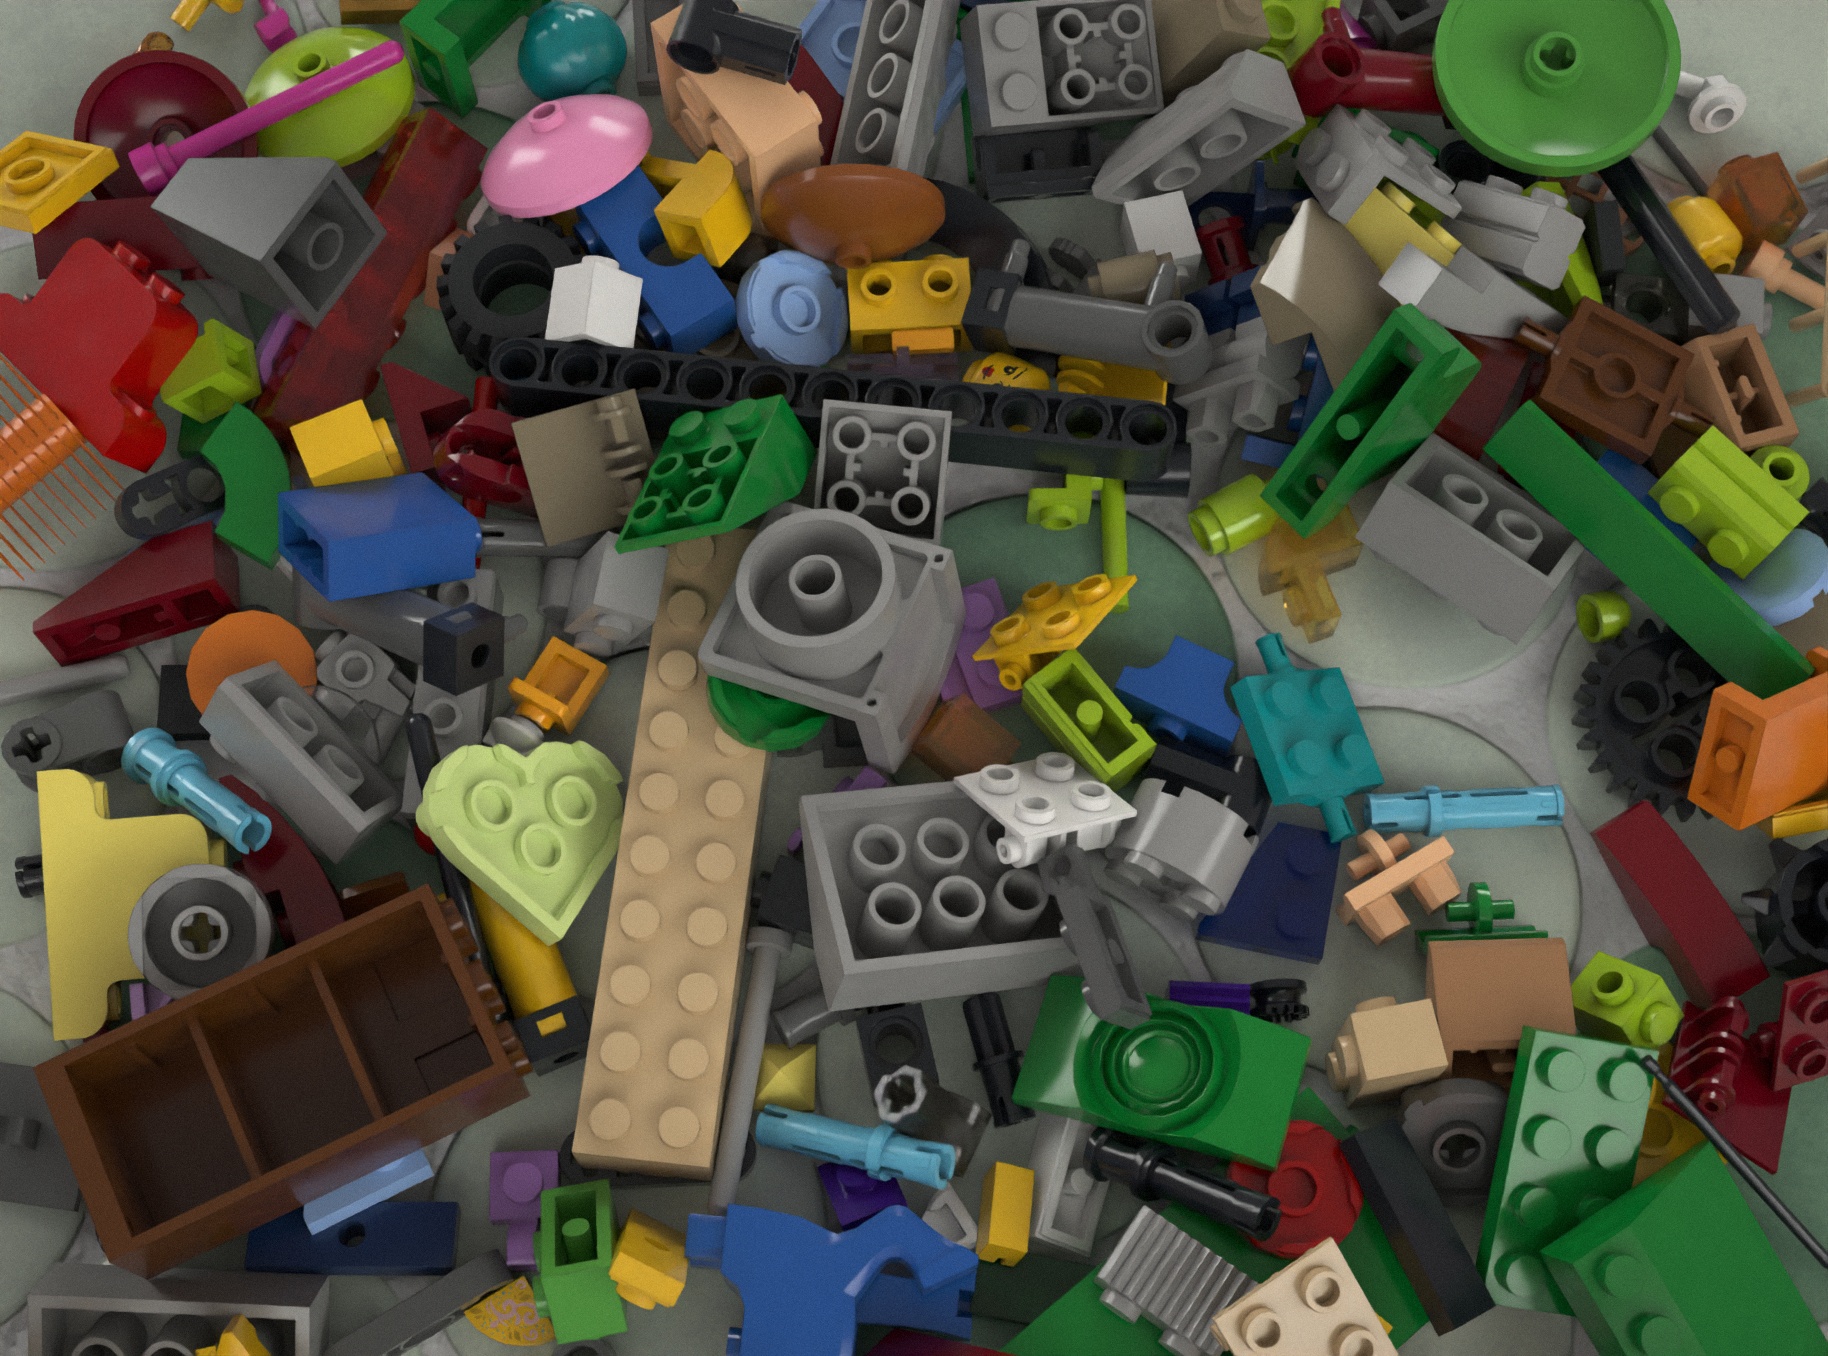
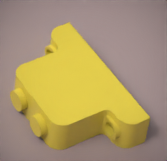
M70 769L37 771L54 1041L81 1039L92 1036L103 1025L109 1027L113 1021L121 1020V982L123 980L145 978L134 964L128 944L130 916L142 894L158 878L181 866L211 864L228 867L227 845L225 838L214 839L212 829L191 815L171 814L110 819L108 789L105 781L97 782L88 774ZM199 913L198 924L187 926L186 937L187 939L197 940L200 945V951L208 952L209 942L221 937L220 925L209 924L207 913Z

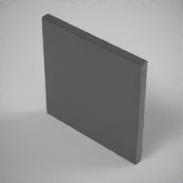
M0 1062V1201L78 1212L82 1192L33 1067Z

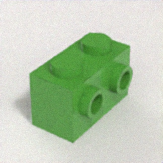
M609 1178L541 1191V1231L533 1232L534 1255L538 1271L541 1275L533 1276V1293L539 1318L551 1317L558 1345L581 1340H596L607 1335L628 1332L627 1301L615 1291L618 1282L610 1279V1275H608L620 1232V1224Z

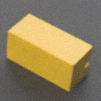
M996 1161L983 1176L975 1254L979 1255V1259L994 1263L998 1258H1001L1002 1265L1014 1267L1027 1253L1035 1170Z

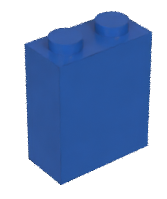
M423 472L278 493L279 553L328 602L475 578V556L482 546V534L479 523L470 512Z

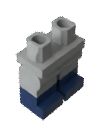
M1267 263L1232 276L1231 282L1227 279L1186 294L1184 301L1192 304L1202 316L1213 349V359L1208 371L1198 380L1188 384L1175 385L1173 401L1189 411L1187 435L1208 448L1227 443L1230 422H1235L1246 431L1261 432L1275 427L1277 407L1297 400L1299 397L1300 382L1293 377L1298 374L1301 367L1307 334L1272 346L1250 287L1260 267Z

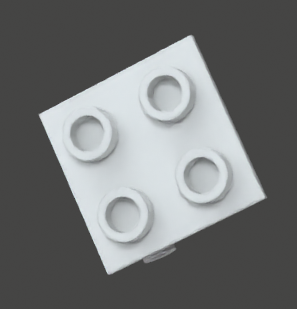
M1048 752L1039 755L1034 760L1016 764L988 765L982 768L980 772L954 777L953 781L956 786L1005 827V836L999 838L996 844L997 854L1003 864L1011 863L1016 868L1038 863L1037 861L1041 858L1047 857L1070 843L1083 848L1084 851L1108 847L1115 838V834L1122 823L1121 820L1137 815L1135 808L1065 753Z

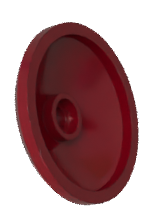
M171 50L143 51L124 57L111 64L88 87L78 107L74 123V141L111 148L120 166L90 192L97 200L151 196L139 179L130 161L128 152L149 142H152L154 146L163 142L167 144L168 136L174 131L179 132L184 139L250 108L245 97L235 83L217 67L203 59L183 52ZM256 132L205 158L258 157V134Z

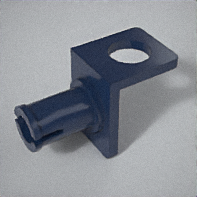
M1256 159L1246 193L1209 192L1188 206V210L1195 231L1202 227L1199 223V215L1209 207L1223 208L1231 217L1242 216L1245 228L1241 233L1247 251H1254L1259 230H1264L1265 224L1291 225L1295 218V214L1292 212L1294 204L1311 197L1317 202L1318 200L1311 190L1268 188L1267 182L1264 181V160Z

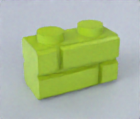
M1714 425L1647 492L1660 505L1662 512L1669 520L1685 527L1708 548L1709 554L1715 562L1723 567L1730 568L1742 580L1809 513L1802 504Z
M1076 649L1065 651L1023 684L1021 707L1058 752L1072 757L1076 763L1100 782L1109 786L1114 793L1149 767L1156 743L1139 723H1131L1132 715Z

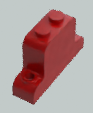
M82 238L68 249L35 296L26 293L22 299H19L8 293H0V352L42 394L44 393L102 456L147 474L163 452L167 440L165 425L157 416V411L152 407L153 401L160 392V387L194 345L198 335V322L196 317L181 303L185 293L162 275L155 272L150 274L147 268L150 266L151 261L140 251L121 240L112 249L92 238Z

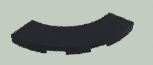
M925 178L941 191L945 200L944 222L926 242L945 247L961 258H969V266L977 273L978 268L1000 271L1005 254L1009 252L1012 241L1015 239L1026 240L1030 245V251L1028 254L1029 263L1023 278V284L1025 286L1054 290L1046 270L1047 265L1037 247L1023 229L1018 227L1004 212L984 198L962 187L940 180ZM1022 348L1017 349L1016 357L1042 368L1050 379H1056L1057 374L1062 371L1058 367V359L1061 355Z

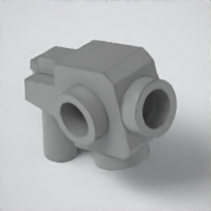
M339 629L332 633L315 653V658L321 662L317 666V679L324 684L316 692V695L343 719L351 711L359 715L364 711L374 721L361 750L371 760L383 765L404 719L407 720L413 714L416 685L401 672L402 667L381 647L351 633L347 635L342 629Z

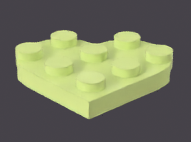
M577 740L572 744L558 741L545 742L531 749L524 756L507 745L499 743L493 747L478 744L469 747L465 745L448 754L431 769L423 789V802L419 804L416 810V822L420 830L425 835L431 837V840L449 862L549 946L562 940L618 851L623 822V800L617 784L623 782V779L604 753L584 741Z

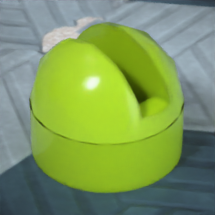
M1600 590L1583 594L1579 597L1576 604V618L1579 629L1590 643L1614 639L1623 628L1628 627L1632 618L1630 605L1622 595L1615 591Z

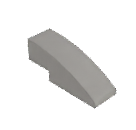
M1408 242L1378 283L1379 286L1403 305L1412 303L1429 320L1435 319L1443 327L1467 334L1512 338L1517 333L1518 326L1526 316L1541 326L1559 333L1565 328L1568 321L1567 317L1535 293L1463 246L1446 267Z

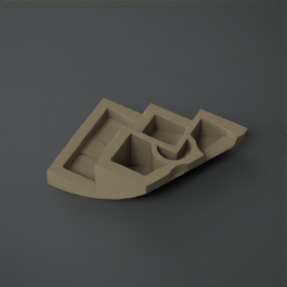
M1311 197L1294 204L1292 212L1295 214V218L1286 233L1276 237L1269 250L1267 264L1260 267L1250 287L1272 346L1312 332L1333 391L1335 392L1393 310L1401 307L1396 298L1378 285L1383 275L1355 237L1339 221L1326 214L1322 206Z

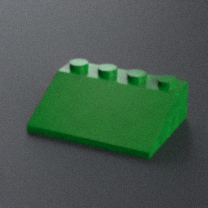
M1702 1140L1538 1251L1599 1356H1828V1341L1709 1140Z

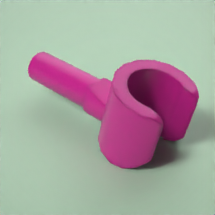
M258 0L266 17L255 23L254 28L264 45L271 53H274L281 46L298 36L291 27L289 17L282 7L276 5L274 0Z

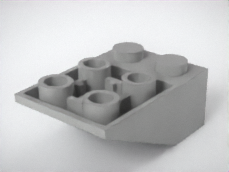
M1038 0L976 5L959 21L973 137L1067 130L1153 116L1164 110L1151 0Z
M823 399L814 509L845 511L861 517L875 528L941 546L952 411Z

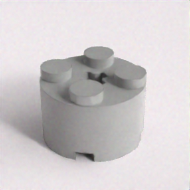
M1154 778L1143 780L1130 803L1137 810V815L1121 820L1122 823L1115 834L1114 840L1105 850L1109 861L1103 870L1104 873L1122 886L1135 890L1142 886L1161 896L1159 906L1167 913L1181 920L1194 922L1198 912L1211 916L1223 913L1259 843L1257 835L1245 838L1243 835L1249 824L1226 806L1198 791L1184 786L1180 796L1176 797L1161 792L1166 783L1165 780Z
M211 864L181 866L158 878L146 889L133 908L128 926V944L134 964L155 988L176 1000L269 958L275 940L273 911L266 896L257 884L234 869ZM199 913H207L209 924L220 925L221 937L209 942L208 952L200 951V945L197 940L187 939L186 937L187 926L198 924Z

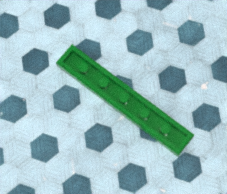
M1528 400L1482 448L1728 682H1733L1764 700L1804 682L1814 672L1816 668L1533 401Z

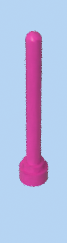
M386 41L170 147L165 142L157 146L149 142L128 152L130 161L147 192L151 196H155L164 190L188 158H205L400 63L404 57V49L397 41Z

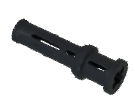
M1100 1126L1092 1132L1086 1143L1083 1154V1167L1086 1175L1098 1182H1107L1111 1179L1130 1188L1133 1196L1142 1201H1157L1161 1198L1169 1200L1220 1224L1235 1228L1258 1241H1266L1271 1238L1280 1223L1282 1210L1278 1209L1281 1205L1278 1198L1252 1190L1221 1175L1184 1162L1182 1159L1177 1158L1176 1152L1173 1151L1169 1144L1156 1140L1145 1142L1127 1133Z

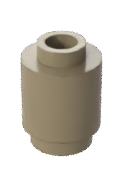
M1153 249L1097 262L1099 275L1088 277L1091 296L1144 305L1151 279L1156 275L1158 265L1162 262L1174 264L1171 252L1156 255ZM1176 274V286L1172 296V300H1181V294Z

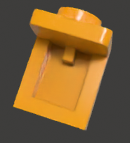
M553 636L524 681L514 677L507 689L517 707L515 710L516 715L530 720L543 733H547L553 727L563 734L570 736L610 673L607 665Z

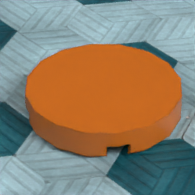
M256 610L227 614L205 628L191 648L186 670L191 700L203 715L217 687L228 676L276 660L313 699L317 683V666L314 651L300 629L279 615Z

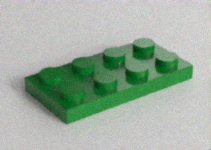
M1523 1025L1475 1267L1495 1305L1576 1317L1538 1251L1632 1188L1654 1076L1641 1066L1640 1061L1649 1054L1657 1061L1659 1051L1641 1045Z

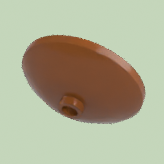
M836 164L802 170L775 182L765 191L761 199L762 223L780 243L792 250L805 253L814 259L845 269H862L871 265L872 262L894 259L925 243L942 226L945 219V200L941 191L933 183L905 170L872 164Z

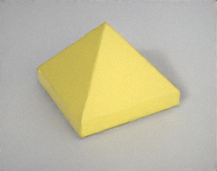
M764 1043L752 1111H765L764 1107L772 1103L799 1112H815L816 1044H795V1047L788 1049L785 1044Z

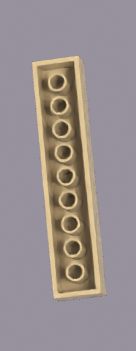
M735 528L726 533L665 545V548L669 549L656 620L653 623L572 1147V1154L579 1166L583 1168L617 1170V1172L624 1173L634 1172L642 1175L712 1181L724 1117L746 953L745 946L752 909L750 902L755 886L773 752L744 746L722 730L709 709L705 690L708 674L702 667L698 657V650L737 573L740 560L747 547L753 541L757 530Z

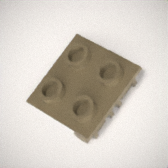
M635 389L511 423L546 547L625 525L628 514L646 482L649 470L655 463Z

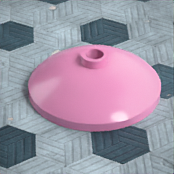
M574 95L544 102L520 118L489 154L481 176L483 194L495 211L516 218L542 217L582 205L614 187L641 162L652 142L653 129L645 110L639 104L615 95Z

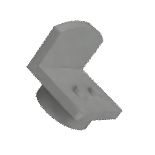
M785 501L767 511L753 541L744 552L737 573L699 647L698 657L702 667L710 676L855 721L869 767L895 774L912 751L935 707L954 659L967 612L953 550L875 528L861 517L845 511L810 509Z

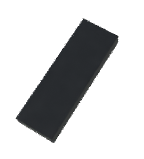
M1395 1115L1338 1143L1438 1337L1459 1328L1495 1307L1496 1305L1397 1116Z

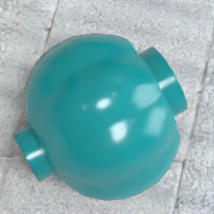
M560 0L553 1L536 10L526 23V31L518 49L517 65L519 75L527 88L536 97L545 102L574 95H615L616 89L614 84L620 78V73L625 67L627 44L620 27L614 19L596 6L579 1L568 4Z

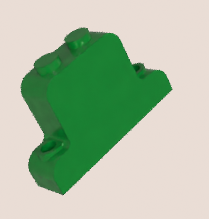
M1412 303L1394 309L1259 496L1303 539L1319 532L1341 512L1357 491L1398 470L1410 459L1476 376L1482 366V362L1435 319L1429 320ZM1317 474L1326 481L1327 488L1325 491H1322L1317 484Z

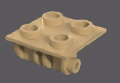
M1332 1237L1327 1238L1316 1247L1310 1248L1303 1256L1281 1271L1272 1274L1262 1284L1256 1285L1252 1288V1291L1232 1305L1217 1312V1315L1212 1318L1215 1324L1210 1326V1330L1219 1345L1226 1352L1230 1350L1233 1356H1399Z

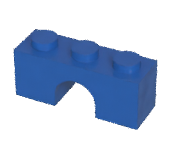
M637 165L630 174L614 187L598 197L575 207L579 222L572 225L578 242L588 256L599 254V256L613 259L619 263V270L643 279L639 304L641 315L638 316L637 322L649 344L655 350L663 346L667 352L694 354L738 328L735 300L702 253L680 265L670 267L656 265L646 259L654 248L667 240L654 213L655 207L663 199L639 165Z

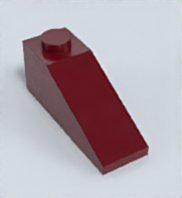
M212 520L153 537L33 622V633L59 665L64 667L213 624L227 614L241 612L238 557L229 545L219 540L215 533L217 527Z

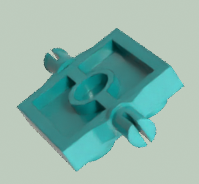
M1281 633L1265 635L1259 638L1255 644L1259 649L1268 674L1246 676L1231 686L1230 690L1274 806L1301 803L1319 808L1330 836V842L1335 843L1336 841L1347 840L1355 836L1357 830L1354 828L1344 798L1351 795L1370 793L1385 783L1340 667L1315 670L1296 668L1291 664Z

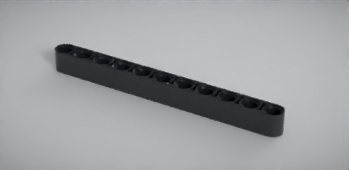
M515 337L501 342L493 349L489 358V369L503 409L511 415L531 418L631 389H635L636 392L643 387H653L655 389L648 393H636L646 431L669 433V429L675 419L688 412L700 411L703 413L732 406L744 399L759 400L782 394L814 447L819 448L822 411L820 410L823 409V399L952 411V419L959 418L969 422L962 426L951 425L948 462L1138 482L1154 481L1167 473L1173 461L1177 434L1176 418L1171 410L1161 403L1148 400L527 337ZM520 375H531L524 380L513 381L515 377ZM582 381H593L585 387H574L575 384ZM707 393L717 394L716 397L710 400L696 399L698 396ZM1014 425H1024L1031 428V430L1018 433L1008 428ZM1085 431L1093 434L1094 437L1080 439L1071 434ZM1138 438H1150L1158 443L1146 446L1137 443L1135 440Z

